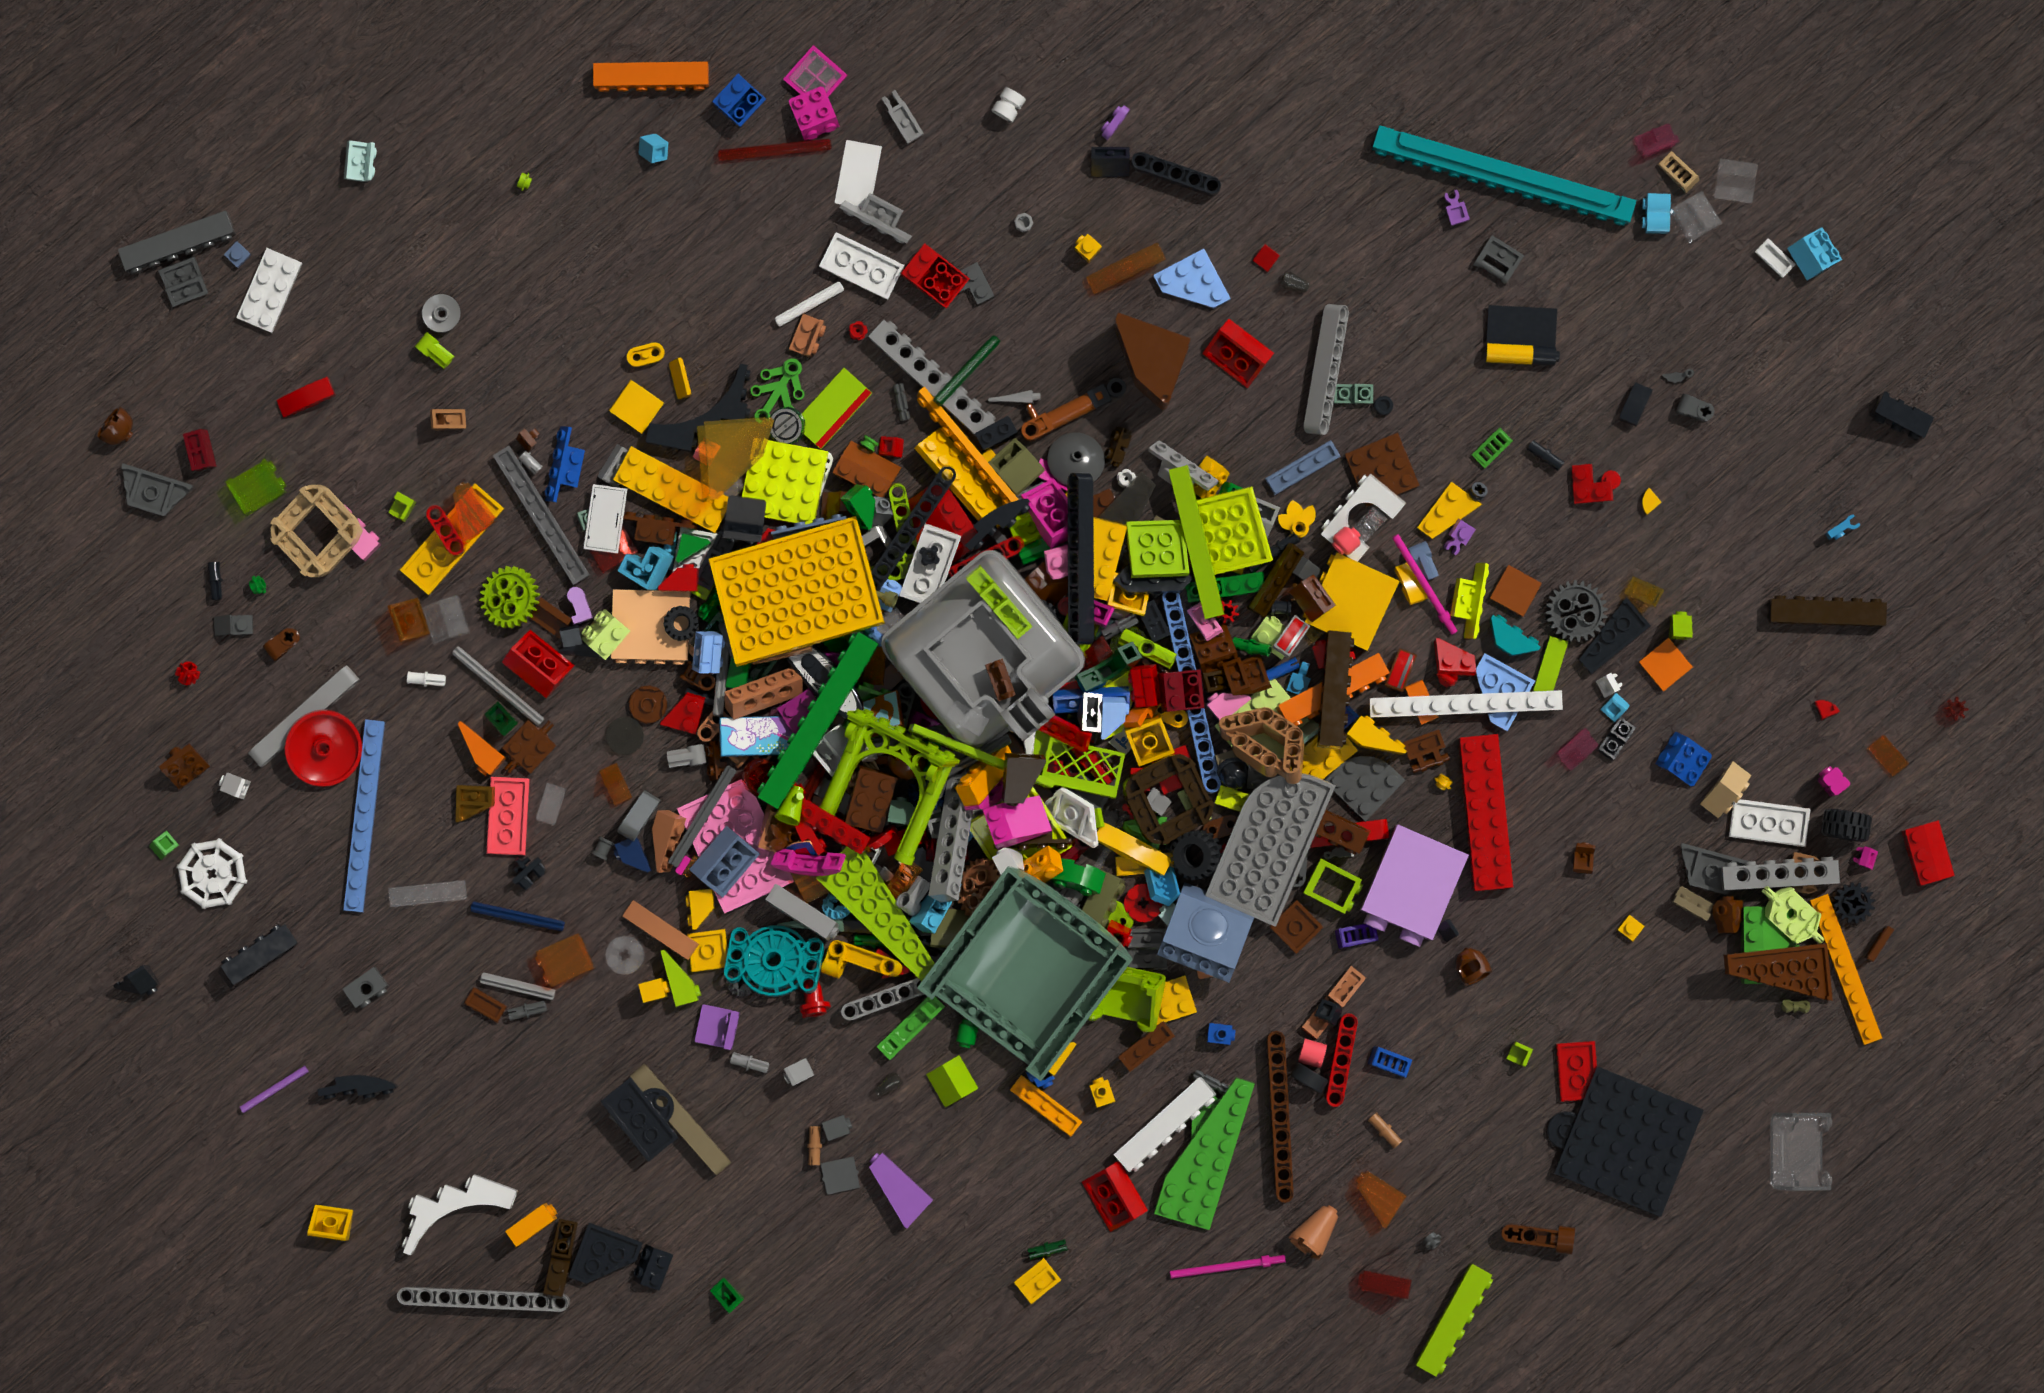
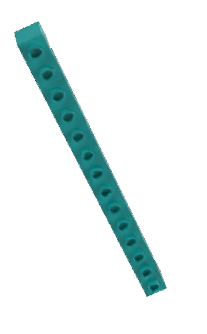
M1381 125L1378 127L1372 147L1375 154L1386 157V154L1394 156L1393 159L1397 161H1412V165L1417 167L1429 166L1432 171L1439 173L1446 171L1449 172V176L1455 178L1463 176L1472 183L1480 181L1486 183L1485 186L1496 189V187L1504 188V192L1510 194L1518 192L1527 199L1535 197L1541 199L1540 202L1544 204H1559L1558 207L1561 209L1570 210V208H1573L1582 215H1588V213L1596 215L1595 218L1599 220H1614V224L1619 226H1625V224L1628 225L1630 223L1637 201L1405 132H1398Z

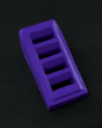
M1366 924L1335 930L1339 949L1378 941L1376 928ZM1366 927L1369 928L1371 938L1367 937ZM1358 929H1361L1363 940H1360ZM1352 930H1353V934H1354V939H1355V941H1352L1351 932H1350V931H1352ZM1344 932L1346 934L1347 943L1345 942Z

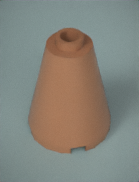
M1330 1205L1327 1207L1322 1206L1289 1235L1290 1242L1304 1254L1311 1253L1313 1254L1311 1258L1320 1260L1337 1222V1210Z

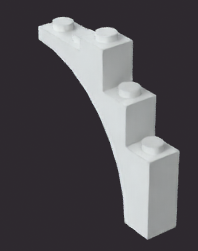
M474 1174L466 1182L465 1188L468 1189L467 1192L444 1185V1188L440 1187L437 1194L439 1202L421 1195H416L415 1198L412 1197L408 1206L411 1209L409 1214L417 1217L416 1219L412 1218L409 1225L411 1233L409 1237L406 1236L402 1247L405 1249L403 1253L412 1255L419 1240L428 1228L446 1214L462 1207L473 1205H496L511 1209L518 1190Z

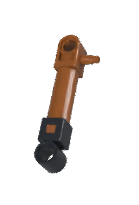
M1113 378L1109 381L1107 387L1101 384L1087 391L1086 394L1039 416L1032 404L1026 405L1031 420L1025 422L1022 426L1021 433L1023 438L1027 441H1035L1053 432L1054 429L1111 403L1112 398H1121L1126 392L1125 382L1120 378ZM1113 384H1120L1122 390L1119 393H1114L1111 390V386ZM1029 426L1035 427L1036 434L1033 436L1027 435L1025 432L1026 428Z

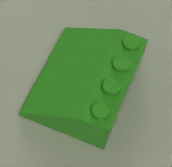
M1743 907L1741 953L1799 946V943L1797 944L1789 939L1765 917V907ZM1793 909L1787 912L1788 919L1794 915ZM1741 978V984H1762Z

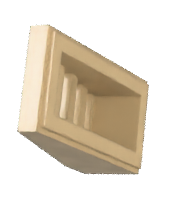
M1672 151L1658 164L1685 193L1699 181V176ZM1674 159L1675 162L1667 168L1666 166ZM1680 165L1681 167L1673 174L1672 171ZM1685 170L1686 173L1679 179L1678 176ZM1689 176H1691V178L1684 184L1683 182H1684Z

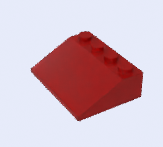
M935 485L931 488V492L934 495H940L942 488ZM927 488L908 500L910 511L913 510ZM948 489L926 521V524L961 535L952 564L972 552L965 545L978 532L950 489ZM924 501L920 507L923 511H929L931 504L928 501ZM900 506L896 509V513L903 516L907 513V509L905 506ZM917 517L912 518L913 526H919L921 523L920 519ZM922 527V529L920 530V532H919V533L917 534V536H916L917 544H918V541H919L921 532H922V530H923V527Z

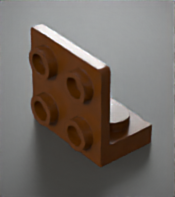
M1226 623L1219 624L1223 632L1209 641H1206L1200 631L1190 634L1202 673L1224 670L1223 663L1238 658Z

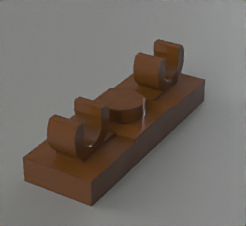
M1162 1021L1153 1032L1147 1033L1118 1056V1058L1131 1072L1175 1037V1035Z

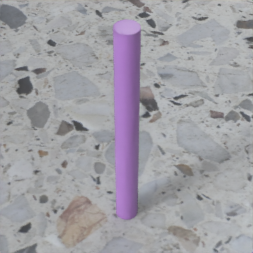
M301 1067L241 1105V1111L245 1113L309 1072L307 1067Z

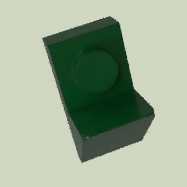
M498 701L484 714L503 736L518 724L517 720Z

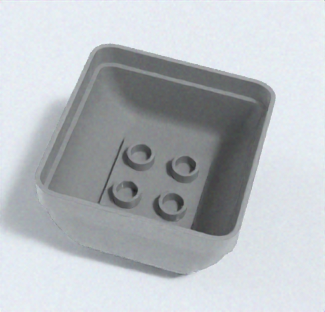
M986 550L976 556L883 635L881 642L882 650L886 657L946 727L953 738L976 749L1002 737L1008 731L1015 732L1025 741L1055 716L1054 711L1048 705V698L1077 675L1085 664V656L1081 647L1075 644L1067 630L1009 560L995 550ZM979 565L982 566L1033 626L1019 639L1015 637L965 578ZM1003 658L1016 695L998 701L985 665Z

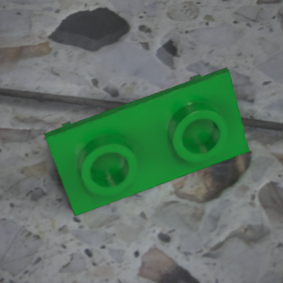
M716 588L712 590L710 598L700 606L697 613L708 624L714 623L721 613L717 609V606L721 605Z

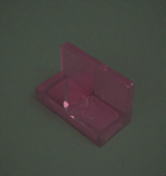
M1669 123L1658 128H1652L1650 131L1634 138L1642 159L1673 147L1680 142L1678 136L1674 135Z
M1584 728L1556 753V756L1569 770H1573L1599 744L1591 737L1590 732Z

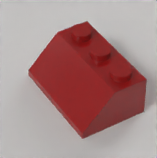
M1228 319L1202 354L1246 388H1249L1271 359L1274 352L1232 320Z
M531 630L509 650L502 661L505 666L545 698L560 685L575 666Z
M1939 820L1901 831L1917 886L1955 876Z
M1119 1161L1082 1181L1110 1232L1148 1211Z

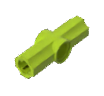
M1125 628L1118 644L1123 646L1133 641L1143 657L1168 669L1172 667L1177 656L1176 653ZM1151 644L1153 647L1152 651L1148 654L1144 653V645Z

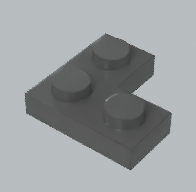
M978 262L961 270L970 279L959 293L969 289L977 305L995 297Z

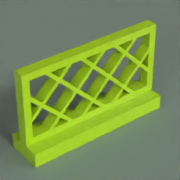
M1050 737L1046 764L1043 768L1042 776L1054 780V786L1065 787L1066 789L1116 799L1125 753L1089 746V752H1083L1084 755L1074 760L1069 752L1074 747L1071 746L1067 749L1065 745L1068 744ZM1053 742L1062 744L1065 751L1055 756L1052 751ZM1093 751L1099 752L1103 758L1095 764L1088 757V754ZM1067 752L1073 762L1063 768L1057 758ZM1050 754H1052L1054 758L1049 761ZM1112 755L1120 756V763L1114 768L1106 760ZM1086 756L1091 766L1082 772L1076 762ZM1056 760L1061 770L1056 773L1047 772L1048 764ZM1105 761L1110 770L1101 776L1095 766ZM1075 764L1080 774L1075 777H1069L1065 769ZM1093 768L1099 777L1094 781H1088L1084 773ZM1112 772L1116 778L1115 786L1106 785L1103 777Z

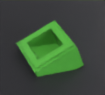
M165 831L153 840L149 846L162 860L176 849L179 844Z

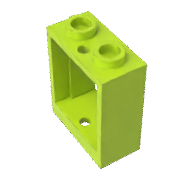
M1320 859L1303 894L1345 914L1346 911H1351L1355 903L1352 899L1355 894L1359 895L1363 884H1361L1362 879ZM1325 867L1355 882L1343 907L1313 893Z

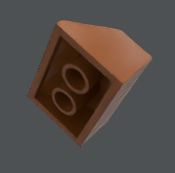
M851 441L832 473L854 486L856 484L868 486L875 497L886 498L890 486L896 480L902 467Z

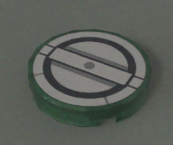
M781 407L771 414L768 421V431L776 442L794 444L804 435L805 419L797 409Z

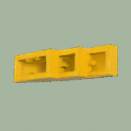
M1104 823V827L1097 829L1099 843L1123 858L1127 857L1142 867L1146 866L1160 876L1165 875L1171 863L1169 856L1107 823Z

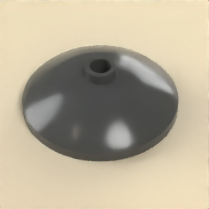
M1072 432L1060 436L1053 442L1048 452L1047 464L1055 480L1067 486L1068 476L1071 473H1090L1094 483L1102 474L1105 458L1101 446L1094 438L1083 433ZM1079 454L1081 458L1077 459L1074 455Z

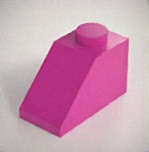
M1094 600V624L1106 628L1115 608Z

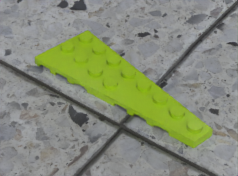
M846 847L841 852V854L846 855L841 871L833 875L817 876L816 879L913 974L923 981L935 963L902 910L896 905V900L865 850L862 854H859Z

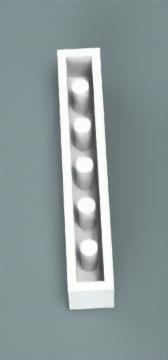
M1199 1077L1121 1147L1114 1156L1128 1172L1133 1170L1137 1172L1144 1165L1142 1162L1147 1157L1151 1159L1158 1153L1157 1148L1161 1144L1163 1146L1167 1145L1172 1140L1171 1135L1175 1132L1180 1133L1187 1126L1185 1123L1190 1118L1193 1121L1201 1114L1199 1110L1204 1105L1206 1108L1215 1101L1213 1097L1217 1094L1202 1077Z

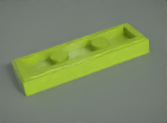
M1549 636L1534 685V692L1554 691L1568 641Z

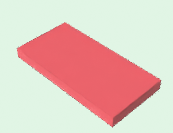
M491 777L490 786L495 787V806L489 808L487 854L526 855L530 779Z

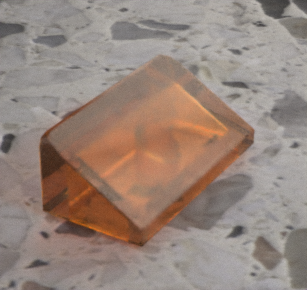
M1885 735L1880 736L1868 747L1893 777L1909 764Z

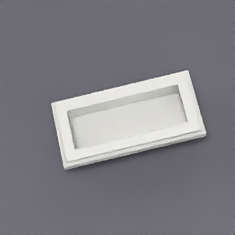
M1769 239L1755 251L1782 278L1796 265Z

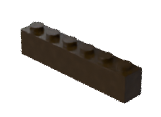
M1776 595L1774 599L1769 600V623L1886 626L1887 603L1882 602V599H1870V602H1863L1862 598H1851V601H1843V598L1833 597L1832 601H1825L1824 597H1813V600H1805V596H1793V599H1786V596Z
M1329 630L1326 633L1317 747L1341 749L1343 744H1346L1347 734L1344 733V725L1347 726L1348 714H1345L1346 706H1349L1350 695H1347V687L1351 685V676H1348L1349 668H1352L1353 657H1350V649L1353 650L1354 638H1351V632Z

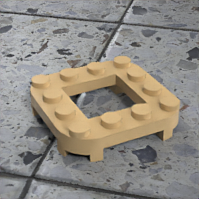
M319 484L302 487L299 490L300 493L282 513L272 519L270 523L272 524V538L270 539L274 545H278L300 568L301 574L309 577H323L329 574L357 544L363 530L357 518L327 487ZM315 506L339 529L338 534L318 556L293 532Z

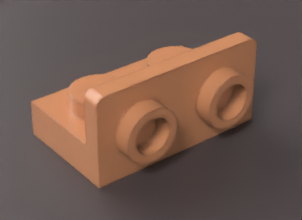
M803 314L789 350L811 358L812 354L816 355L819 348L818 338L819 336L823 337L826 330L824 320H818Z

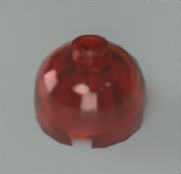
M763 758L750 761L742 772V783L745 789L758 797V788L762 782L766 784L770 778L767 776L772 766L776 767L777 765Z

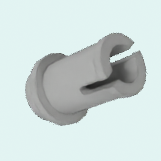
M525 451L518 458L520 464L523 463L534 475L543 467L531 456V452Z

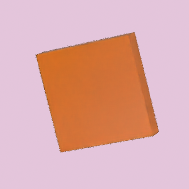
M1669 638L1639 661V664L1662 691H1665L1693 668Z

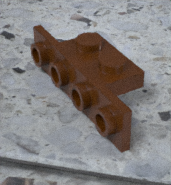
M626 511L623 516L624 520L637 521L635 540L673 546L676 527L697 530V526L692 525L693 521L681 520V523H676L673 518L662 517V520H656L655 516L644 514L642 518L636 517V513Z

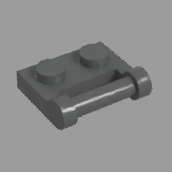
M1492 235L1473 265L1476 267L1480 266L1502 280L1501 282L1506 285L1524 255ZM1487 255L1509 269L1505 274L1484 261L1485 256Z

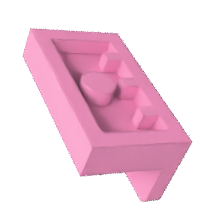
M1068 545L1044 551L1046 571L1052 579H1062L1068 576Z

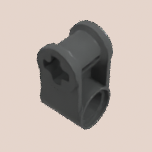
M1682 394L1676 412L1701 421H1709L1714 415V407L1693 396ZM1705 407L1708 408L1710 413L1706 417L1702 416L1703 412L1700 411V409L1703 410Z

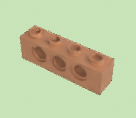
M791 667L724 692L725 708L732 719L735 720L795 698L803 693L802 678Z

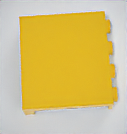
M1336 552L1335 555L1331 554L1327 565L1330 567L1327 573H1322L1319 580L1336 606L1313 622L1309 620L1305 613L1303 617L1306 618L1305 623L1325 632L1329 630L1351 632V638H1354V645L1368 651L1399 584V580Z

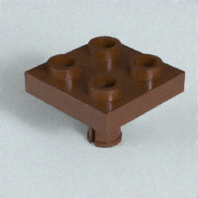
M190 743L182 749L179 747L171 749L169 752L171 757L159 766L160 770L179 790L210 767L208 762Z

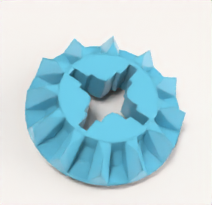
M828 893L827 897L823 899V912L831 919H842L850 911L841 902V906L838 905L834 909L833 903H837L839 900L832 893Z

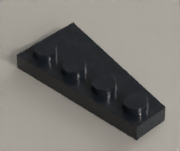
M1626 597L1579 661L1592 675L1647 631L1651 625Z

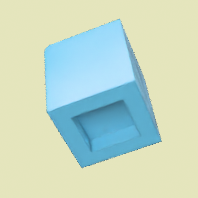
M657 134L642 136L639 141V155L650 163L667 160L669 142Z

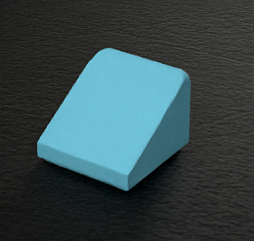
M1615 693L1600 710L1615 723L1630 705Z

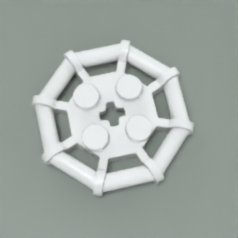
M220 838L214 841L192 843V847L176 867L179 872L181 894L186 895L205 910L209 907L233 904L232 901L244 884H247L242 859L244 857L243 854L238 853ZM215 848V853L204 856L201 850ZM220 849L231 856L232 859L227 861L219 855ZM197 853L199 856L198 861L193 867H188L187 865ZM233 863H236L238 878L232 876L231 865ZM215 869L217 877L209 879L208 870L212 871ZM186 870L192 871L194 883L189 886ZM231 881H236V884L227 894L225 889L227 888L229 883ZM198 887L205 892L204 899L193 892L192 889ZM221 892L223 895L222 898L209 900L210 894Z

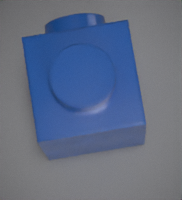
M1209 1023L1207 1042L1230 1045L1231 1041L1235 1040L1236 1030L1232 1029V1025Z

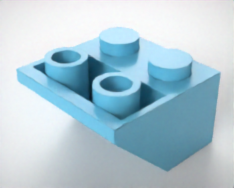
M1823 228L1810 233L1787 248L1806 280L1817 276L1842 260L1838 250L1834 247Z

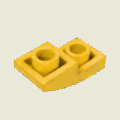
M1405 563L1395 567L1394 571L1403 585L1402 591L1408 603L1412 605L1428 598L1427 594L1409 565Z

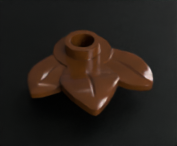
M783 822L770 824V829L775 837L768 845L771 849L782 850L787 845L799 840L795 826Z

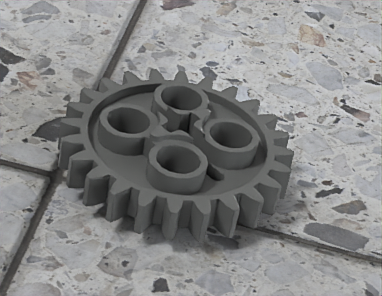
M1574 580L1571 586L1567 581L1565 584L1566 588L1559 585L1560 592L1553 590L1552 592L1555 597H1548L1552 604H1546L1550 611L1545 612V614L1551 615V618L1546 621L1553 622L1550 629L1557 628L1555 635L1560 632L1563 633L1562 639L1569 636V642H1572L1573 638L1576 637L1578 643L1581 637H1583L1587 641L1588 634L1593 638L1595 637L1593 631L1599 633L1601 630L1598 626H1605V623L1601 620L1607 619L1608 616L1604 615L1603 612L1607 611L1608 608H1604L1602 605L1607 601L1600 600L1603 593L1597 595L1598 588L1591 590V583L1585 587L1583 580L1580 585H1577V581ZM1580 594L1587 596L1588 601L1586 604L1579 603L1578 596ZM1561 600L1568 601V610H1562L1560 608L1559 604ZM1593 605V608L1581 611L1579 616L1572 614L1564 618L1560 617L1561 614L1573 611L1574 606L1580 609ZM1586 612H1590L1594 616L1593 621L1590 623L1584 620ZM1568 618H1572L1575 621L1574 628L1566 626Z

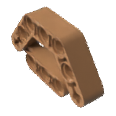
M1267 707L1228 715L1220 719L1221 737L1232 743L1233 753L1236 757L1266 777H1274L1279 774L1289 784H1296L1301 780L1304 738L1303 732L1299 727ZM1265 733L1283 745V761L1249 736Z

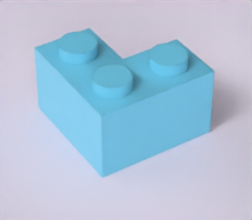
M649 547L643 559L638 555L626 554L618 572L647 590H658V586L662 583L675 556L660 547Z

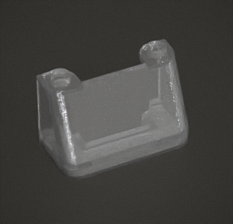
M1776 1112L1772 1115L1771 1185L1774 1189L1788 1191L1831 1190L1832 1177L1828 1171L1822 1170V1132L1829 1131L1832 1126L1831 1113Z

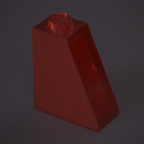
M1363 1270V1274L1359 1273L1358 1285H1361V1290L1408 1299L1411 1279Z

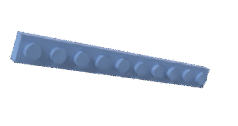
M365 719L344 902L345 911L364 912L385 729L384 721Z

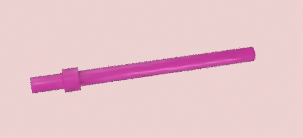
M1399 534L1393 536V541L1438 612V618L1441 623L1446 625L1451 635L1456 633L1458 630L1451 621L1448 610L1445 611L1401 537Z
M1266 1255L1258 1259L1170 1271L1172 1279L1263 1266L1264 1268L1271 1267V1264L1286 1263L1285 1255L1273 1257Z

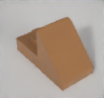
M465 409L430 410L431 429L436 431L466 429Z

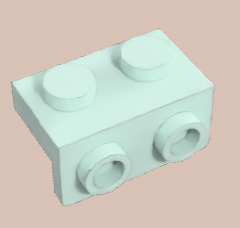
M347 141L344 179L361 182L372 180L375 174L373 159H375L377 153L375 143Z

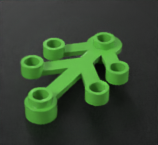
M788 359L782 367L770 370L763 369L760 373L764 381L770 380L772 376L784 374L780 381L751 387L750 392L754 397H759L762 393L773 391L764 408L757 410L755 413V420L758 424L765 425L770 421L769 413L780 395L784 405L783 409L790 407L795 412L787 389L790 379L794 387V398L796 400L804 398L805 393L801 389L798 377L802 371V365L797 359ZM790 365L796 366L794 372L789 371ZM765 371L770 373L768 378L763 377ZM759 388V394H754L753 389ZM801 391L802 397L797 398L795 393ZM761 414L766 415V419L764 421H761L759 419V416Z

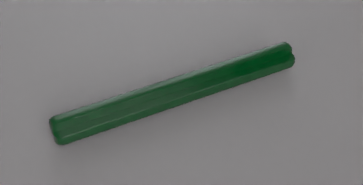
M993 335L934 397L933 401L938 406H942L999 345L1000 340Z

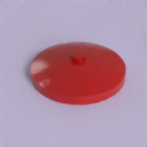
M315 710L301 716L290 727L285 739V757L292 772L302 781L315 786H331L344 781L355 771L362 755V741L357 728L346 716L332 710Z

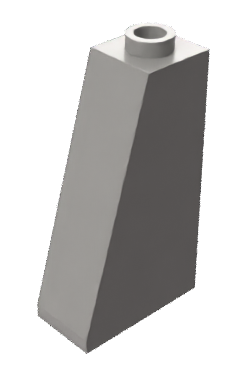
M777 884L774 885L765 899L772 907L827 941H830L831 938L834 939L839 932V924Z

